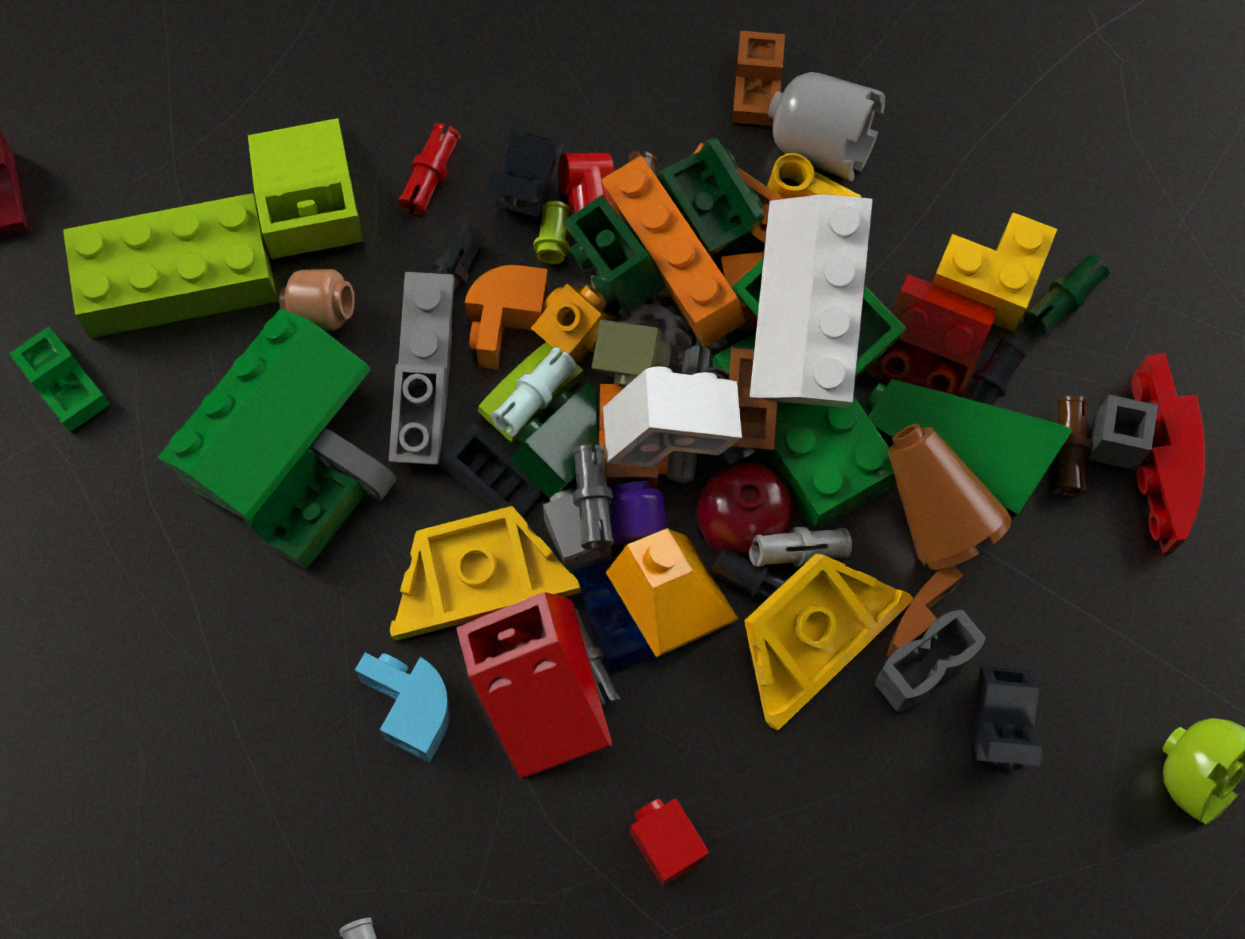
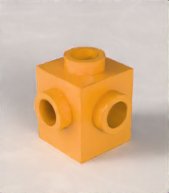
M567 283L563 288L555 289L547 297L543 304L545 311L531 329L551 347L560 348V355L565 351L574 361L581 362L589 351H595L600 320L614 321L616 318L605 309L608 303L596 289L588 284L581 288Z

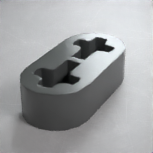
M324 428L309 447L325 465L358 481L367 491L366 494L377 500H383L397 481L395 475L383 464L328 429Z

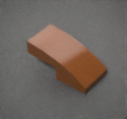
M740 31L732 123L773 126L774 119L768 117V111L777 91L780 92L785 34Z
M731 348L729 380L737 381L742 438L730 447L774 450L778 399L750 397L754 350Z
M955 565L938 570L915 596L890 640L886 652L888 659L901 646L915 640H921L928 628L937 620L929 609L954 591L964 576Z

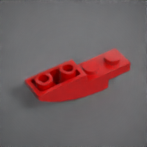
M1166 353L1145 357L1132 376V392L1136 401L1158 405L1152 443L1153 448L1137 468V483L1140 492L1143 495L1147 494L1151 509L1149 514L1151 535L1154 540H1159L1162 554L1168 555L1173 554L1188 538L1196 518L1205 472V440L1197 394L1177 396Z

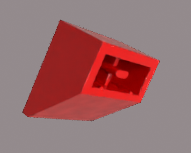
M908 274L891 311L906 329L902 337L869 366L866 375L888 384L891 379L961 397L990 331L997 309Z

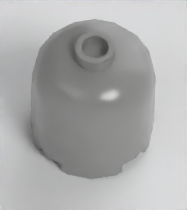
M809 72L799 75L788 84L783 93L777 91L771 101L768 117L774 119L772 126L774 142L784 154L797 153L803 155L811 162L813 167L852 182L855 174L853 169L862 171L876 141L878 131L872 130L870 127L875 111L882 114L884 112L885 95L881 91L821 73Z

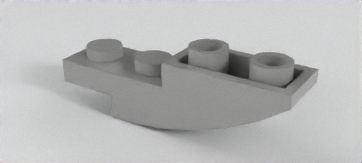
M405 272L399 361L395 368L389 462L439 465L453 328L451 326L455 282L453 275Z

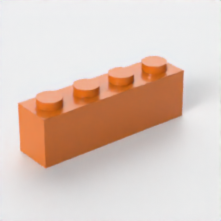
M639 156L601 179L612 208L649 254L666 286L665 289L703 347L709 346L744 325L746 322L737 295L643 156Z

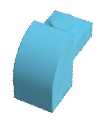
M365 652L355 669L360 682L396 700L380 728L385 741L430 763L447 732L451 714L449 698L440 674L429 662L421 657L409 675L406 673L408 666L400 660L385 653H382L379 659Z

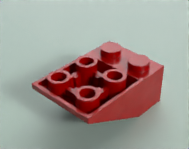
M542 592L456 628L469 678L520 778H527L613 746L572 599Z

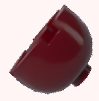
M746 460L724 466L711 475L700 491L696 509V520L710 549L720 554L723 547H726L750 559L749 550L756 535L766 536L789 533L791 531L795 508L791 490L779 473L765 464ZM758 542L753 543L755 546L759 547Z

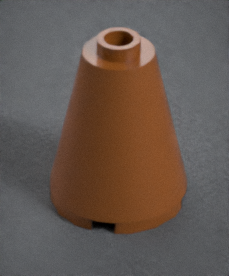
M913 424L900 430L893 436L894 444L889 448L888 455L916 554L923 566L927 562L930 569L937 570L952 567L980 554L975 545L987 537L995 544L1004 536L1010 528L1012 520L1006 508L932 427L921 428L919 424Z

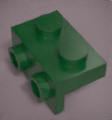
M716 137L707 140L699 152L660 170L656 176L710 256L750 236L765 217L758 195L746 186L737 171V164L729 150L721 146Z
M308 448L251 521L245 520V524L267 548L307 569L362 500L367 491L358 481L325 465L319 456Z

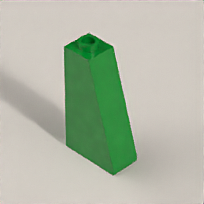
M891 379L887 387L879 383L865 405V408L871 411L868 417L874 426L892 437L900 430L913 424H919L921 428L932 427L998 501L1016 514L1020 513L1072 432L1070 428L1062 424Z

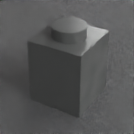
M1108 395L1094 416L1091 433L1092 451L1088 455L1087 460L1136 470L1152 449L1158 405Z

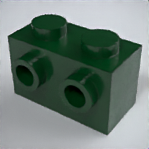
M603 195L563 221L576 243L569 248L571 254L584 272L591 268L596 272L597 275L591 280L607 303L615 299L627 314L666 287L649 254Z

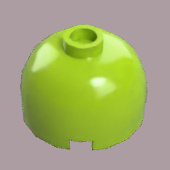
M1210 718L1196 722L1187 731L1179 727L1169 736L1163 746V752L1168 755L1163 767L1164 784L1172 800L1185 813L1204 824H1208L1220 816L1238 795L1233 790L1242 777L1245 779V727L1231 720Z

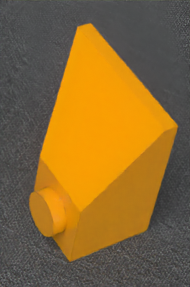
M668 528L627 544L606 572L656 658L731 625L738 619L688 536Z

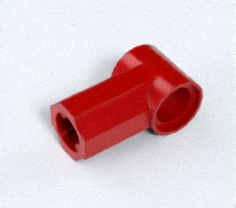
M563 153L560 156L558 183L561 193L568 195L571 216L601 195L610 204L601 179L614 172L613 160L609 153Z

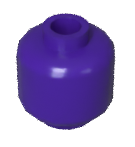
M649 481L610 486L613 490L614 499L609 504L611 531L614 539L613 545H623L624 549L627 544L668 528L664 496L659 490L650 488Z

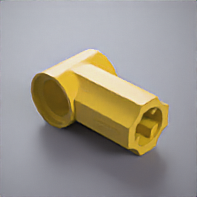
M787 153L778 158L767 185L768 188L785 199L820 194L861 198V195L815 172L811 162L803 155L797 153ZM781 179H792L799 186L786 185Z

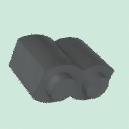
M963 610L949 612L938 618L928 628L921 640L909 642L898 648L889 657L874 684L896 712L909 710L924 701L938 682L949 680L960 674L979 652L986 637Z

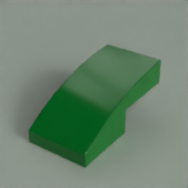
M49 326L9 353L69 433L110 405L102 392L80 367L70 351Z

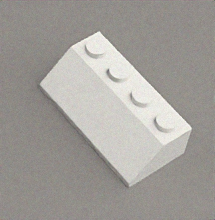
M820 194L770 201L750 397L778 399L777 402L850 408L853 402L872 199Z

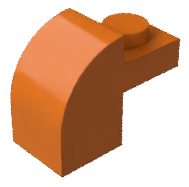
M521 265L500 266L481 275L470 287L465 299L467 322L472 323L469 348L470 350L477 351L479 368L498 370L505 327L532 330L531 327L545 311L543 304L548 297L549 291L548 269Z

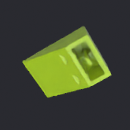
M338 118L248 135L259 220L271 260L364 242Z

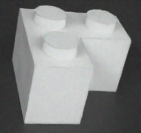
M667 367L647 368L603 407L606 463L652 468L673 450L720 455L742 438L737 381L717 379V375L713 373L703 372L686 375L672 373V370Z

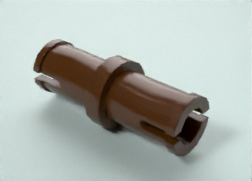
M1064 396L1057 401L1058 424L1065 425L1072 432L1057 454L1054 492L1056 494L1061 493V496L1078 497L1087 493L1086 458L1092 451V441L1087 438L1089 400L1087 398L1083 399L1082 396Z

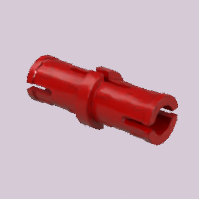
M434 124L422 154L415 156L411 164L412 175L397 201L400 208L409 213L412 205H415L413 215L423 216L437 184L444 182L447 175L446 165L461 138L459 132L449 126L444 135L442 132L445 124Z

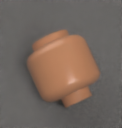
M314 269L294 272L289 278L287 286L283 287L280 292L279 303L281 309L312 321L322 330L334 331L340 329L346 319L352 316L355 299L351 284L345 281L339 272L333 269Z

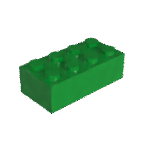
M756 333L714 355L712 367L722 368L730 374L731 348L754 350ZM854 395L849 409L777 402L774 450L758 449V452L768 467L779 473L789 486L794 507L810 531H819L894 488L896 484L888 455L889 447Z

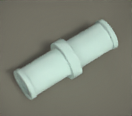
M554 347L531 374L522 375L516 382L517 389L491 414L492 421L502 432L510 426L506 431L507 435L515 436L538 409H544L552 402L551 394L577 367L575 361L567 352L564 351L558 359L561 349Z

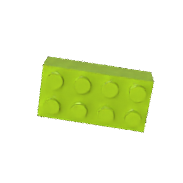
M253 193L63 229L75 315L89 338L277 302L269 252L262 235L257 203Z

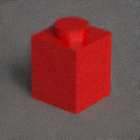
M676 798L665 805L661 799H657L634 814L637 822L631 825L630 835L662 888L707 860L710 852Z

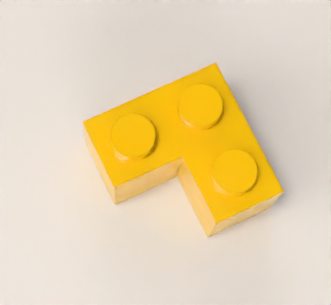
M1013 212L996 250L952 234L932 284L996 308L993 324L1014 332L1028 306L1057 229Z

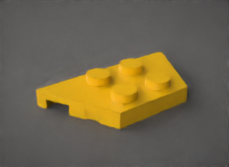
M510 506L416 531L410 552L412 557L411 564L404 574L400 589L402 598L396 620H392L390 633L391 637L397 641L474 621L542 592L567 597L582 593L575 576L570 574L555 557L552 550L533 532L516 509Z
M816 553L744 620L766 723L776 730L785 725L913 601L914 598L911 594L886 585L863 572L853 570L826 555Z

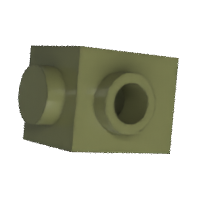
M600 320L592 369L601 375L615 377V385L626 387L647 368H668L671 344L665 342L666 335L659 328Z

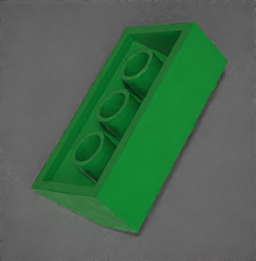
M280 308L275 316L265 324L261 333L246 351L235 360L232 368L213 391L203 399L201 405L184 426L173 435L169 444L160 453L158 458L191 491L250 522L370 372L371 368L312 321Z

